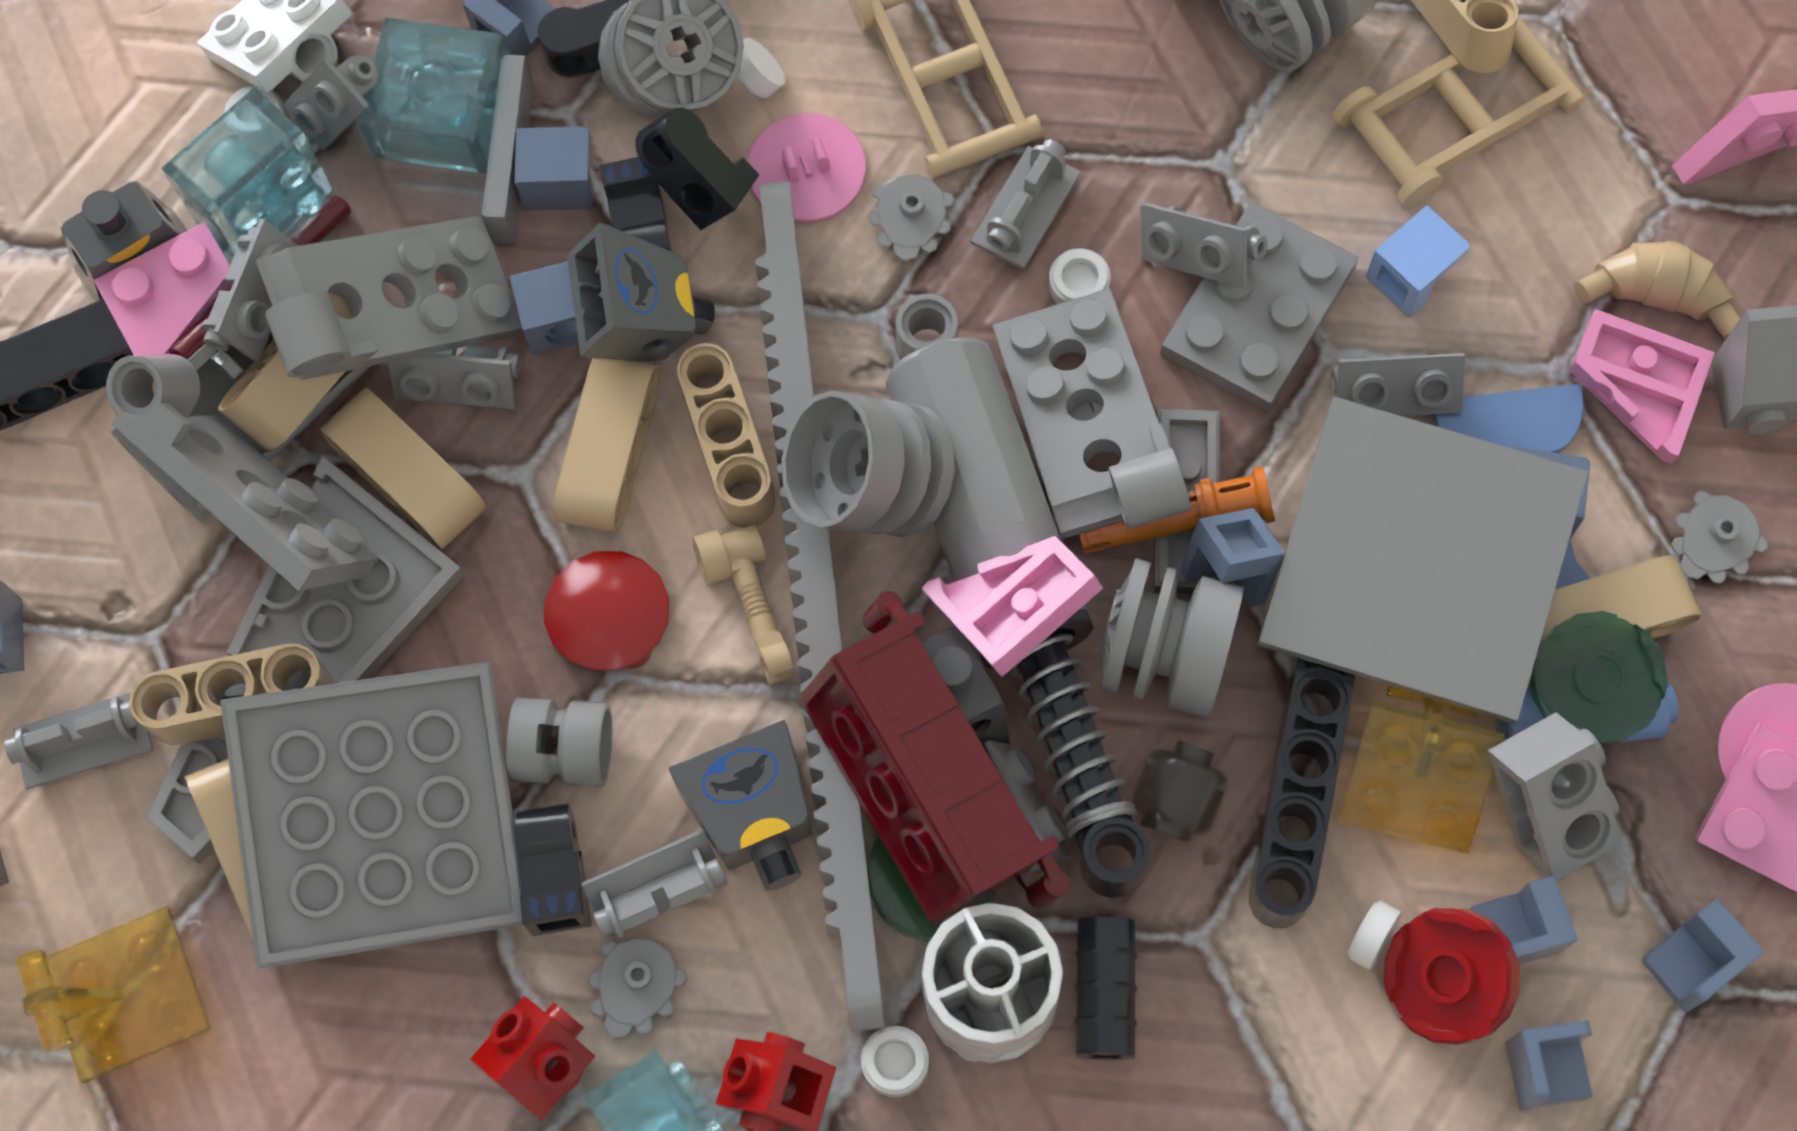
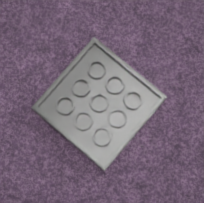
M1333 396L1257 645L1512 724L1516 723L1519 719L1589 471Z
M491 661L220 700L257 969L523 925L520 897H523L520 862Z

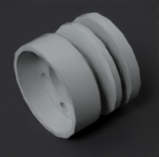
M630 0L614 11L601 33L598 59L603 81L616 100L638 115L658 119L673 108L682 107L693 112L707 107L727 93L740 72L744 44L739 22L725 0ZM683 39L686 43L687 51L681 55L670 57L666 52L665 46L672 41Z
M1219 0V3L1238 37L1257 58L1276 70L1291 72L1310 59V55L1325 48L1330 36L1335 37L1344 33L1373 11L1377 0Z
M836 390L814 395L797 412L787 432L782 454L783 486L791 508L803 522L825 529L852 532L862 530L871 534H887L896 537H906L921 533L938 518L950 496L955 473L953 442L945 422L931 408L910 402H898L885 398L876 399Z
M1136 558L1130 574L1116 592L1101 647L1103 665L1101 690L1117 694L1125 666L1139 669L1133 698L1142 701L1148 693L1155 675L1169 677L1167 692L1168 708L1209 719L1228 656L1244 586L1230 582L1222 583L1221 580L1202 576L1189 602L1176 599L1178 584L1176 568L1167 567L1160 594L1145 591L1152 562Z

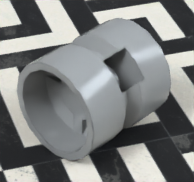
M516 698L511 708L507 732L506 760L510 781L548 784L555 775H561L566 785L603 787L608 778L612 751L613 724L609 702L573 700L565 710L559 709L554 699ZM552 730H559L557 755H550Z

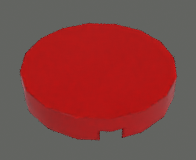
M1433 908L1420 913L1422 915L1415 917L1410 923H1405L1394 934L1384 958V987L1389 1001L1395 1003L1397 1011L1401 1014V1021L1411 1032L1433 1043L1461 1045L1492 1035L1510 1017L1520 993V964L1510 939L1491 919L1470 909Z

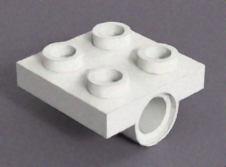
M242 0L234 9L217 17L212 23L210 31L197 44L209 60L269 93L289 74L304 82L327 57L336 65L338 59L337 47L330 35L353 12L344 0ZM302 43L301 49L296 55L297 49Z

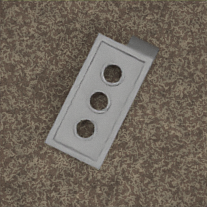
M481 215L289 247L273 254L261 256L256 260L272 307L265 312L266 319L287 375L293 378L299 377L300 381L512 337L522 330L517 307ZM435 273L444 274L453 281L457 289V298H451L439 290L435 282ZM383 282L393 284L402 292L405 299V308L395 307L386 300L382 292ZM328 292L337 293L345 298L351 308V319H345L336 315Z
M1110 288L992 325L1061 539L1123 520L1127 529H1131L1191 510L1187 489L1173 449L1169 446L1162 424H1159ZM1067 353H1078L1085 357L1084 362L1073 370L1064 371L1053 366L1060 356ZM1084 402H1095L1103 407L1100 414L1091 420L1080 421L1070 416L1071 411L1077 405ZM1110 452L1121 458L1117 465L1108 467L1109 471L1096 472L1087 467L1089 460L1099 453Z
M175 354L130 355L119 359L112 366L106 381V393L110 405L118 415L111 425L298 591L367 577L379 557L363 544L364 538L355 527L343 520L333 518L316 503L318 498L313 490L298 480L286 477L217 415L204 416L193 410L200 395V380L194 366L187 359ZM153 380H154V383H155V395L153 394V391H152V381H153Z

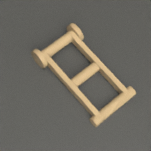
M849 0L860 28L865 31L875 27L933 153L924 157L927 170L932 179L1044 136L1043 128L1037 115L1034 114L1025 118L970 0L951 1L971 45L913 67L910 66L885 12L886 9L910 0ZM982 66L1009 124L948 148L921 89Z
M1519 15L1512 47L1548 91L1494 121L1456 75L1467 68L1453 54L1379 96L1370 86L1361 87L1343 99L1333 111L1332 118L1338 126L1346 128L1354 125L1402 187L1398 191L1396 199L1404 209L1412 208L1431 196L1443 182L1441 173L1556 107L1561 106L1566 113H1570L1585 101V95ZM1435 87L1472 134L1417 165L1380 117Z

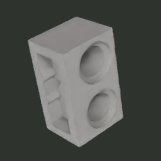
M1555 712L1488 750L1517 850L1546 876L1555 875L1558 881L1622 844L1614 817L1619 813V806L1613 793L1605 783L1601 765L1606 762V757L1600 743L1589 730L1581 729L1579 731Z

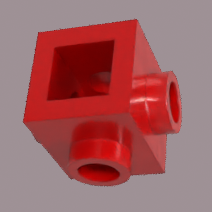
M523 996L513 1009L505 1012L496 1021L491 1035L470 1060L542 1121L559 1099L578 1084L583 1071L596 1056L576 1039L584 1027L560 1006L553 1002L544 1012L526 996Z
M766 1032L764 1042L736 1038L730 1058L723 1070V1081L715 1105L740 1114L738 1127L747 1131H779L780 1127L798 1131H818L837 1067L803 1053L805 1043L788 1036Z

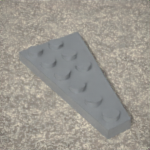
M322 455L313 476L316 480L311 488L317 495L318 500L316 503L333 518L343 520L355 527L364 538L363 544L378 556L379 559L366 578L298 591L269 565L226 653L231 656L283 644H300L308 647L331 673L334 683L370 679L465 575L455 562ZM301 670L294 673L288 679L286 690L299 689L306 686L311 677V670ZM246 683L231 686L225 691L222 699L243 697ZM225 736L180 746L146 816V819L199 864L212 852L214 847L193 800L185 776L228 759Z

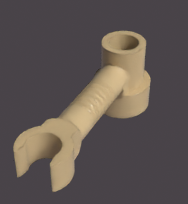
M754 524L722 535L716 529L693 536L692 544L696 560L706 585L729 578L734 581L739 598L743 604V609L747 615V620L749 621L756 650L768 685L793 678L791 669H794L789 650L781 632L778 631L773 614H771L772 611L769 608V603H767L768 600L765 597V592H763L764 589L761 586L762 583L755 564L766 561L765 549L756 525Z

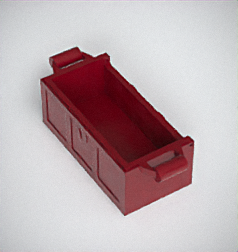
M893 591L882 592L863 615L864 627L872 632L873 635L834 654L801 693L799 701L930 924L935 926L1015 879L1026 891V898L1031 906L1040 909L1048 906L1063 896L1069 889L1068 876L1059 870L1053 852L1059 848L1058 841L1054 835L1040 841L1005 784L1003 777L995 764H993L960 709L957 700L916 634L926 624L922 614L920 615L916 612L909 615L902 607L903 603L898 594ZM1036 864H1039L1045 874L1038 880H1036L1030 870Z

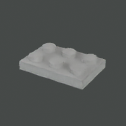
M1251 201L1236 226L1258 228L1260 235L1265 236L1268 241L1265 256L1261 260H1253L1247 264V286L1244 288L1204 277L1164 340L1160 355L1254 406L1269 412L1356 268L1359 257Z

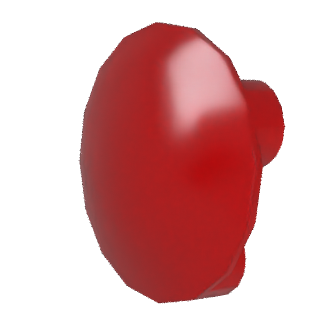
M595 551L573 560L554 578L545 597L544 625L553 647L569 662L591 671H618L623 668L636 669L643 666L650 659L652 650L660 643L669 623V596L660 575L643 559L623 551Z

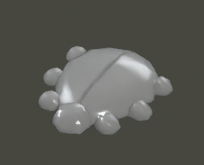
M915 174L897 176L885 185L876 184L872 188L873 197L879 200L876 204L877 210L870 213L868 220L873 226L881 225L884 230L877 236L879 245L884 248L893 244L894 255L903 261L917 258L920 247L928 253L936 250L938 243L933 236L937 232L945 234L950 231L951 223L944 217L946 215V207L952 206L955 200L951 193L943 192L932 180Z
M1705 491L1696 492L1694 501L1697 506L1692 508L1690 514L1680 513L1676 517V525L1684 529V537L1674 538L1671 543L1674 552L1679 554L1685 553L1680 562L1685 576L1699 579L1708 572V577L1713 583L1721 584L1726 579L1725 570L1732 568L1736 574H1746L1750 568L1747 559L1752 556L1754 551L1762 553L1768 548L1767 540L1761 536L1757 517L1745 503L1728 495L1711 496Z
M633 937L620 943L609 940L603 943L601 947V953L606 958L601 964V970L591 972L588 978L590 986L598 988L600 997L591 1001L589 1009L596 1016L606 1014L603 1028L612 1038L626 1037L633 1026L641 1035L648 1034L653 1028L651 1016L656 1013L663 1017L672 1014L674 1005L669 998L674 992V986H683L686 982V973L676 967L670 951L653 939Z

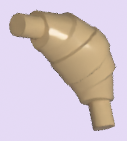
M1679 242L1632 243L1630 248L1598 263L1595 267L1596 272L1574 284L1577 296L1585 304L1609 293L1616 300L1627 299L1668 312H1679L1689 315L1697 321L1709 318L1724 340L1727 339L1740 320L1739 315L1731 305L1734 298L1715 271L1714 263Z

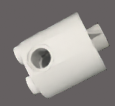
M987 903L964 908L943 922L927 945L922 969V983L928 1020L942 1042L963 1059L972 1062L996 1063L1018 1058L1037 1045L1051 1027L1058 1002L1063 970L1057 945L1042 923L1017 907ZM1009 981L1008 983H1006V984H1005L1004 986H1002V987L995 988V989H991V988H993V987H995V986H997V985H1000V984H1002V983H1004V982Z

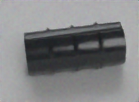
M1114 916L1078 919L1077 951L1075 952L1077 957V984L1075 985V990L1077 991V1018L1074 1020L1077 1026L1076 1055L1078 1058L1092 1060L1134 1059L1135 1027L1137 1026V1020L1135 1019V993L1137 992V986L1135 985V959L1137 958V952L1135 951V920Z

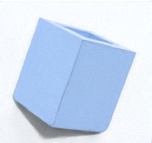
M1426 205L1374 251L1366 278L1410 318L1426 304L1435 281L1467 254L1469 243Z

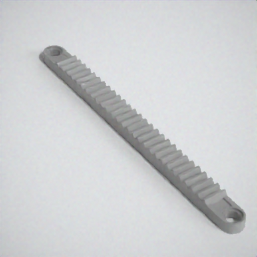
M790 180L759 184L766 253L755 259L761 303L762 332L768 369L767 379L773 416L774 445L781 488L779 492L783 509L782 520L786 535L784 539L788 556L787 567L791 582L792 615L796 630L795 642L799 656L797 662L802 683L800 684L802 693L830 658L843 650L830 530L803 522L791 508L783 486L782 454L787 432L797 412L814 396ZM803 709L804 722L808 733L805 735L809 757L811 758L808 760L812 783H814L811 786L814 806L817 809L814 811V820L817 833L821 834L816 838L820 859L825 860L819 864L823 885L828 886L822 890V897L826 911L831 912L825 916V924L828 936L841 941L851 1032L885 1028L861 806L805 709Z

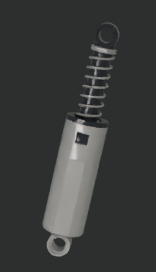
M921 294L906 300L899 308L895 320L897 351L900 361L890 370L886 381V388L891 400L910 402L931 408L945 422L953 442L955 473L950 496L940 515L934 521V525L954 582L978 574L977 564L1001 555H1016L1026 546L1054 536L1062 542L988 343L976 338H958L957 312L952 304L943 297L933 294ZM925 329L935 330L941 334L938 339L928 342L920 341L913 337L915 333ZM1084 605L1014 666L1010 672L1013 676L1024 681L1018 694L1020 699L1032 703L1033 707L1027 716L1028 722L1041 728L1035 743L1038 748L1049 751L1050 756L1047 758L1044 768L1047 772L1058 776L1059 780L1056 782L1052 792L1055 796L1065 799L1067 802L1061 817L1064 821L1069 822L1066 830L1069 832L1068 836L1076 839L1080 848L1081 876L1087 886L1098 895L1117 898L1130 894L1141 884L1148 866L1151 850L1149 839L1143 829L1133 822L1137 814L1134 804L1122 801L1118 789L1123 787L1126 781L1114 779L1110 764L1115 762L1117 757L1113 754H1105L1101 740L1107 737L1108 732L1096 729L1092 716L1098 713L1099 708L1088 706L1083 694L1089 689L1090 683L1079 682L1075 671L1080 666L1082 660L1070 658L1068 652L1069 649L1086 639L1094 629L1087 607ZM980 654L982 662L985 665V667L988 669H994L987 662V660ZM1016 668L1020 669L1021 674L1017 672ZM1026 689L1029 697H1027L1024 693ZM1034 713L1036 714L1038 721H1036L1033 718ZM1043 737L1046 745H1044L1041 741ZM1051 762H1053L1055 769L1051 768ZM1060 787L1062 788L1063 793H1060V791H1059V788H1060ZM1107 845H1118L1129 852L1133 864L1124 871L1115 872L1107 870L1097 859V852Z

